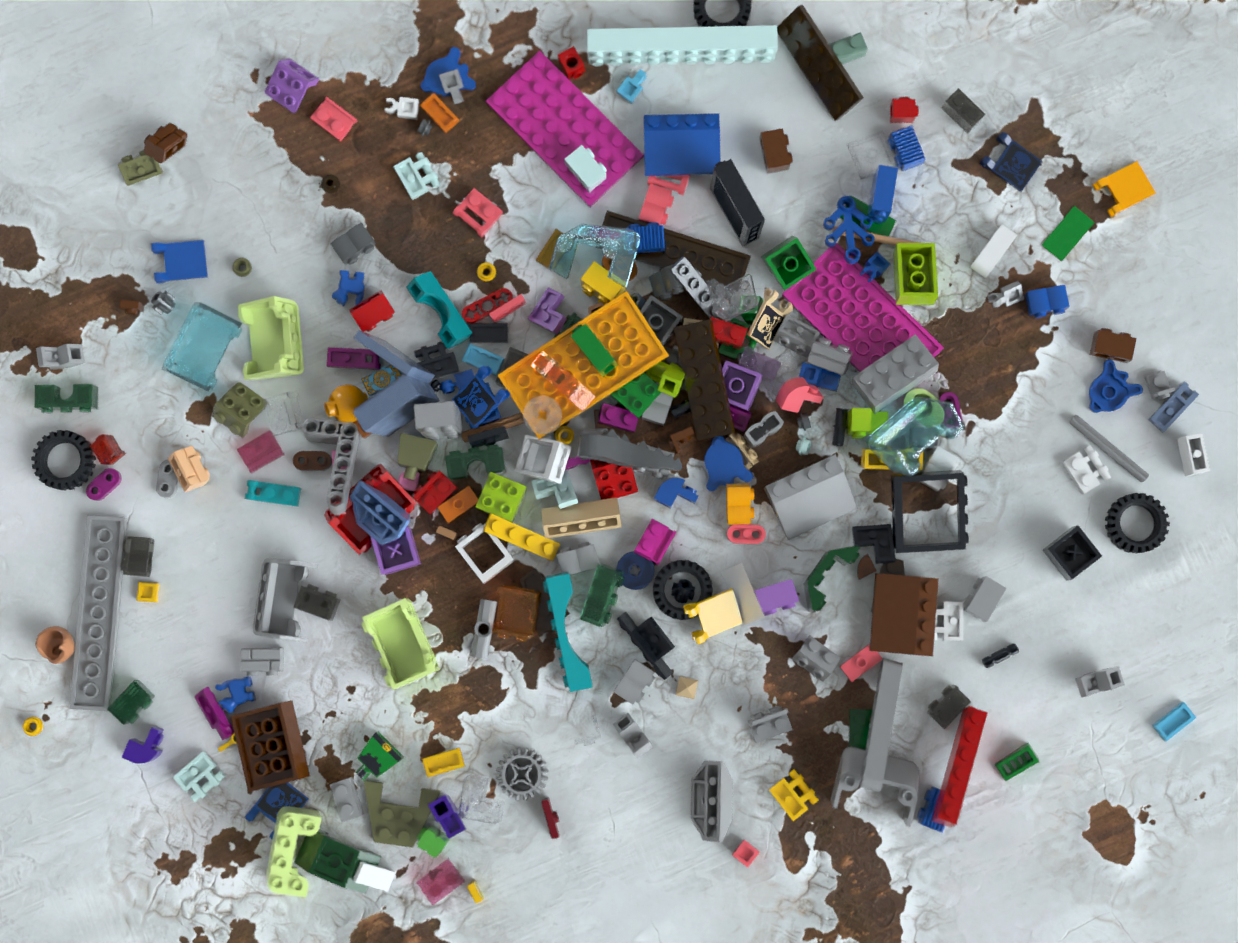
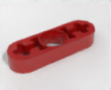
M502 288L464 307L462 310L464 321L469 324L476 323L490 316L489 313L507 303L504 300L498 301L500 306L496 307L493 298L496 297V300L502 298L501 294L504 293L505 295H510L507 297V302L513 299L512 292L507 288ZM484 302H492L493 308L490 311L483 310L482 305ZM479 305V309L483 314L480 315L479 312H477L474 314L473 319H471L470 317L466 318V316L468 315L467 311L471 310V312L477 311L476 306Z

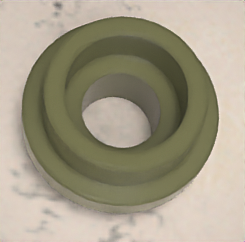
M238 258L234 261L232 268L237 276L245 277L250 274L252 265L248 259ZM245 265V270L241 271L240 266Z

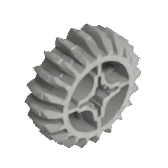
M519 747L517 748V754L510 750L511 757L504 754L503 757L506 762L502 760L498 762L503 768H496L497 772H502L501 775L496 776V779H502L498 787L505 785L506 788L502 790V793L504 794L509 790L510 794L508 797L511 798L513 794H516V801L520 799V795H523V800L526 801L527 794L533 799L535 797L533 791L540 794L541 791L538 786L541 788L546 786L541 780H548L547 776H543V773H548V769H542V766L546 765V761L539 763L542 756L533 757L536 753L535 750L529 755V748H525L524 753H521V748ZM526 758L531 762L526 766H520L514 760ZM508 765L512 767L511 769L515 774L510 782H508L506 777ZM534 766L538 770L536 784L532 781L529 774ZM529 767L525 774L527 778L523 779L522 777L515 781L519 775L518 770H526ZM518 782H524L526 785H529L530 789L518 790L513 786Z

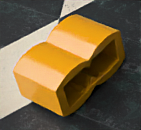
M749 483L726 484L728 525L751 524V519H754V507H751V500H754V488L750 489Z

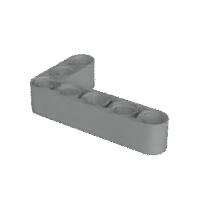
M308 418L302 424L305 438L308 441L337 445L327 494V503L332 514L341 515L346 511L360 440L358 428L352 422L345 423L336 420ZM346 449H349V450H350V451L347 452V453H344V452H343V451L346 450ZM341 467H347L345 470H340ZM338 484H344L342 487H336ZM336 501H340V502H341V503L338 504V505H333V503L336 502Z

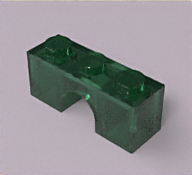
M73 384L72 395L68 399L63 400L60 395V387L56 385H35L34 408L41 410V413L48 414L53 413V410H60L61 413H72V410L90 413L91 409H98V387L93 384Z
M498 445L487 446L485 450L470 448L466 453L451 451L449 455L445 456L449 480L468 478L469 465L474 461L483 462L487 474H490V472H507L504 450Z

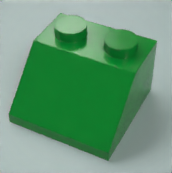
M791 236L761 256L771 274L784 290L817 270L799 239L795 236Z

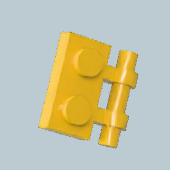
M793 769L788 773L793 779L791 782L788 783L783 777L768 790L789 817L795 821L808 810L804 802L809 800L814 805L818 798L814 795V790L809 788L803 781V776ZM796 786L804 793L800 797L793 790Z

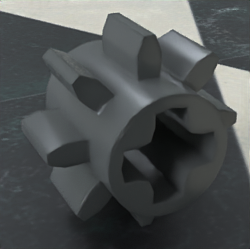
M159 291L151 300V303L154 304L152 308L160 315L163 312L169 314L175 307L176 303L173 301L175 297L167 291H164V293Z

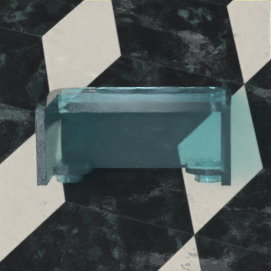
M580 224L559 236L549 269L568 279L578 243L603 246V255L608 259H612L607 277L621 286L627 287L639 246L640 236L632 229Z

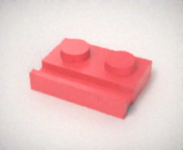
M326 97L323 104L321 103L310 118L341 142L357 120Z

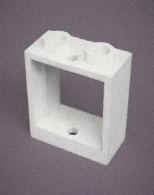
M525 435L515 472L528 477L561 484L571 446L554 440L538 439L534 436ZM539 445L552 448L544 474L532 471Z
M480 523L472 529L473 533L471 535L461 537L457 541L458 545L455 547L479 579L485 584L515 560L501 541L489 534L505 557L482 574L463 549L484 532L485 524L482 525Z

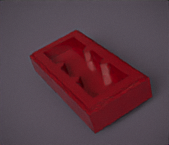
M545 798L541 801L551 839H556L560 836L557 827L559 817L557 811L552 809L550 798Z

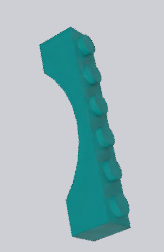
M568 571L548 575L543 585L545 593L550 595V600L547 601L549 612L553 611L554 619H551L553 631L557 630L558 634L555 642L557 650L561 649L562 653L559 661L561 669L565 668L566 676H563L565 688L569 687L570 692L593 688L589 665L573 650L565 630V612L573 594L570 573Z

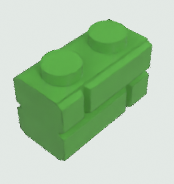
M434 825L429 828L425 826L416 838L419 840L417 846L423 851L427 850V853L433 858L442 852L450 840L444 832L440 833V830Z

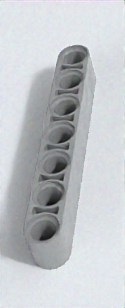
M883 658L879 669L860 778V787L878 792L881 791L903 667L901 662Z

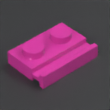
M651 519L634 553L659 565L676 531H672L669 527Z

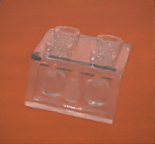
M750 274L726 286L722 283L720 284L715 279L708 281L714 313L726 322L758 305L753 279Z

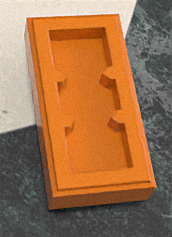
M434 93L420 104V107L445 134L459 122V119Z
M468 486L437 508L446 521L450 523L474 507L479 499L470 486Z

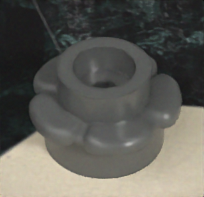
M422 120L417 130L421 137L424 134L428 136L433 126L430 124L431 120Z
M801 412V417H797L799 428H803L806 431V429L811 428L808 413L802 414Z

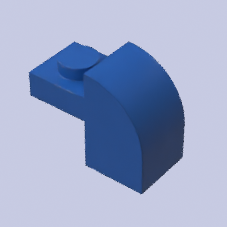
M671 478L660 486L654 500L671 509L677 496L695 504L699 495L691 487H682L685 482L684 479Z

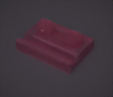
M271 430L237 449L251 474L285 455Z
M448 858L416 883L433 906L463 884L465 880Z

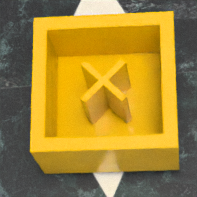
M593 261L580 279L582 291L589 297L593 295L598 299V303L602 302L604 305L625 292V283L595 261Z

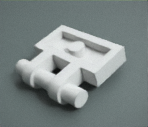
M1091 445L1084 448L1087 456L1084 458L1079 451L1062 462L1082 495L1100 485L1096 478L1099 475L1102 476L1104 481L1111 478L1108 473V467L1103 465L1098 457L1097 450L1094 451ZM1092 461L1097 470L1093 472L1087 462Z
M942 602L943 609H936L934 640H937V633H943V641H963V602ZM937 615H943V627H937Z

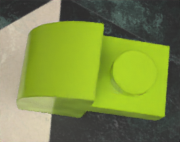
M660 361L648 369L646 375L653 381L660 383L658 391L676 397L680 391L685 372L673 362L668 365Z

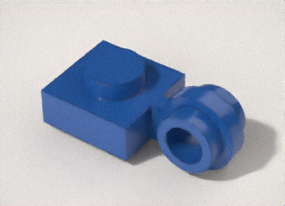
M469 369L454 374L456 382L452 383V380L441 382V391L444 394H449L455 391V387H458L460 392L474 377L473 370Z

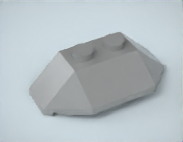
M706 760L691 779V820L701 834L703 841L722 842L732 822L733 780L724 762Z

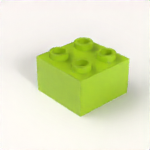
M490 472L476 508L513 523L527 487Z

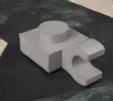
M455 69L440 74L445 93L451 92L454 104L461 103L463 97L459 89L463 88L464 85L459 70Z
M1018 281L1000 288L1001 293H992L987 296L988 302H992L994 308L999 307L1003 303L1008 307L1024 300L1022 286Z

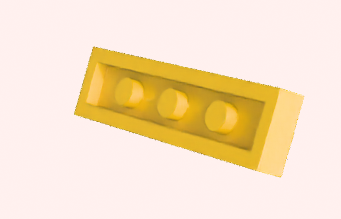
M491 513L483 528V531L550 561L554 560L560 546L558 542L549 538L545 539L542 535Z

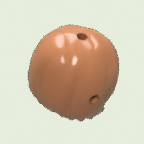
M51 626L37 635L35 646L38 652L53 664H60L66 661L75 650L72 635L62 627Z

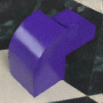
M157 726L151 727L145 742L136 738L129 739L121 758L136 764L147 763L157 759L163 751L156 748V746H159L163 740L164 735L162 733L164 729Z
M444 795L428 804L448 839L466 830L457 807L448 795Z

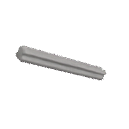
M1078 415L1071 418L1069 423L1137 480L1144 482L1149 477L1146 471Z

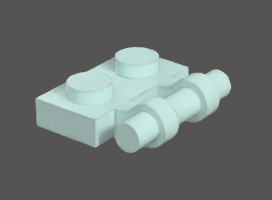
M422 152L416 155L418 159L416 163H413L409 157L394 166L412 200L429 191L426 184L431 183L433 188L440 186L436 172L432 171L428 158H425ZM421 168H423L424 172L426 173V176H424L423 178H421L418 170Z
M202 751L173 778L185 792L191 788L195 791L190 798L196 802L199 798H204L213 786L219 785L221 783L220 780L225 777V774L220 770L214 775L211 770L217 765L205 751ZM206 776L208 781L203 786H200L198 782Z

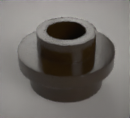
M329 174L323 177L321 187L326 193L332 194L340 188V181L335 175ZM333 181L332 186H327V183Z

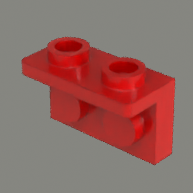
M440 470L438 472L434 471L427 478L428 482L424 486L420 485L414 491L413 499L430 515L457 490V487Z

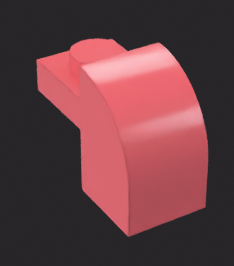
M796 377L783 384L775 400L781 409L798 413L804 400L821 404L823 396L818 387L808 384L803 377Z

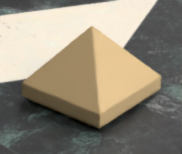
M679 676L675 695L694 699L698 680Z

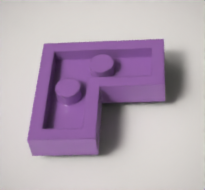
M548 287L528 319L532 323L557 335L567 320L564 315L555 312L564 296Z

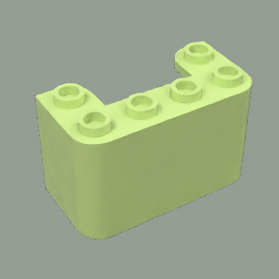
M402 599L362 617L364 621L361 623L365 633L373 635V646L376 651L379 650L382 656L380 663L383 669L387 668L388 670L386 671L387 676L384 677L388 687H392L393 690L440 670L410 599Z
M285 806L278 811L266 870L267 884L272 892L300 897L307 896V879L304 876L298 875V869L292 867L298 834L311 836L319 830L321 815L318 810Z

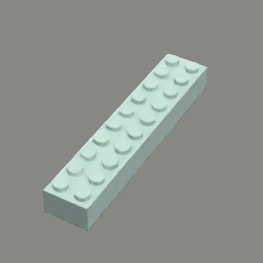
M777 25L587 29L588 64L593 66H602L603 64L620 66L622 63H629L634 66L641 63H648L649 65H658L659 63L675 65L678 62H686V64H696L697 62H704L705 64H714L715 62L731 64L734 61H742V63H752L753 61L769 63L775 60L778 48Z

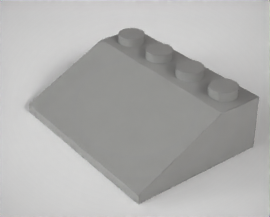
M836 454L764 487L788 540L858 509Z

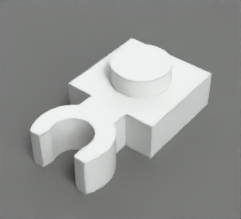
M400 97L399 102H396L393 98H386L387 103L393 104L392 108H385L386 113L393 114L398 112L397 116L400 118L417 120L419 99Z

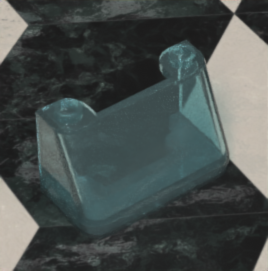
M195 302L163 363L162 370L209 392L216 385L217 379L214 373L230 341L238 338L242 332V323L201 302Z

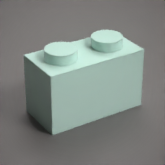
M581 145L564 159L565 165L586 190L591 192L607 179V170L601 162L597 163L594 160L595 156L589 148L585 149Z

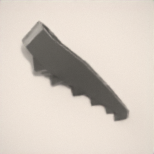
M614 430L606 431L602 435L582 434L579 438L577 457L600 460L630 468L673 471L682 469V463L679 458L674 460L672 454L665 456L659 447L652 451L648 449L645 441H642L639 445L630 443L625 434L618 438Z

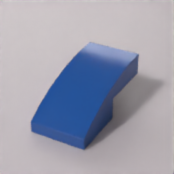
M802 363L799 377H803L808 384L835 392L838 390L841 379L840 374L808 363Z

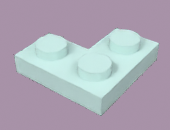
M568 469L564 471L561 484L541 479L531 481L537 500L555 494L560 509L578 503Z

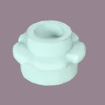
M806 437L798 440L796 451H799V455H808L811 440H807Z

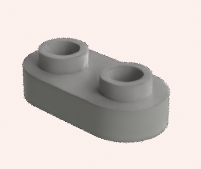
M165 460L159 466L156 491L161 497L171 498L177 492L178 478L172 466L171 471L166 472V467L171 466L169 460ZM164 485H168L167 491L163 490Z

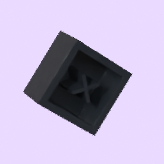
M1079 525L1071 527L1043 549V552L1066 581L1074 579L1102 557L1101 553Z

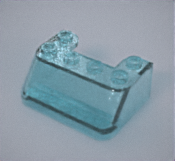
M916 397L866 439V443L869 449L891 471L911 476L920 467V463L916 458L926 448L932 446L939 437L946 439L958 437L960 432L965 429V426L952 403L926 397Z

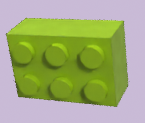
M897 243L893 251L896 305H934L938 298L935 243Z

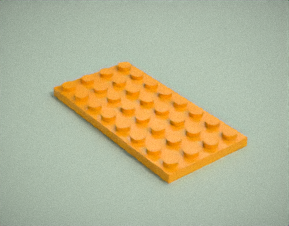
M625 291L498 374V377L510 392V396L537 438L541 439L669 355L629 293ZM580 324L582 326L584 324L588 325L618 364L604 377L601 376L570 336L573 334L572 330Z

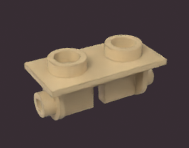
M735 432L725 439L739 448L743 456L744 466L748 470L753 467L752 465L759 462L757 454L753 449H749L746 446V441L742 435Z

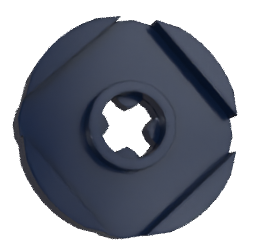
M634 551L623 555L616 567V575L619 582L625 588L631 590L645 588L652 581L655 571L652 561L634 553ZM633 565L641 569L638 572V576L629 572V570H632Z

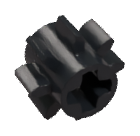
M682 579L678 583H673L671 596H674L677 602L687 603L688 599L693 600L695 587L689 580Z

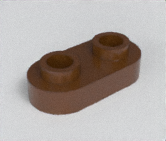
M299 451L293 457V464L301 471H325L331 467L332 458L325 451ZM301 457L305 458V462L303 464L299 463V459ZM320 457H324V463L322 464L318 462Z

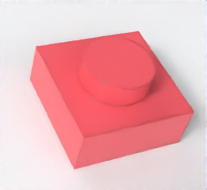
M743 839L732 856L748 868L760 851Z

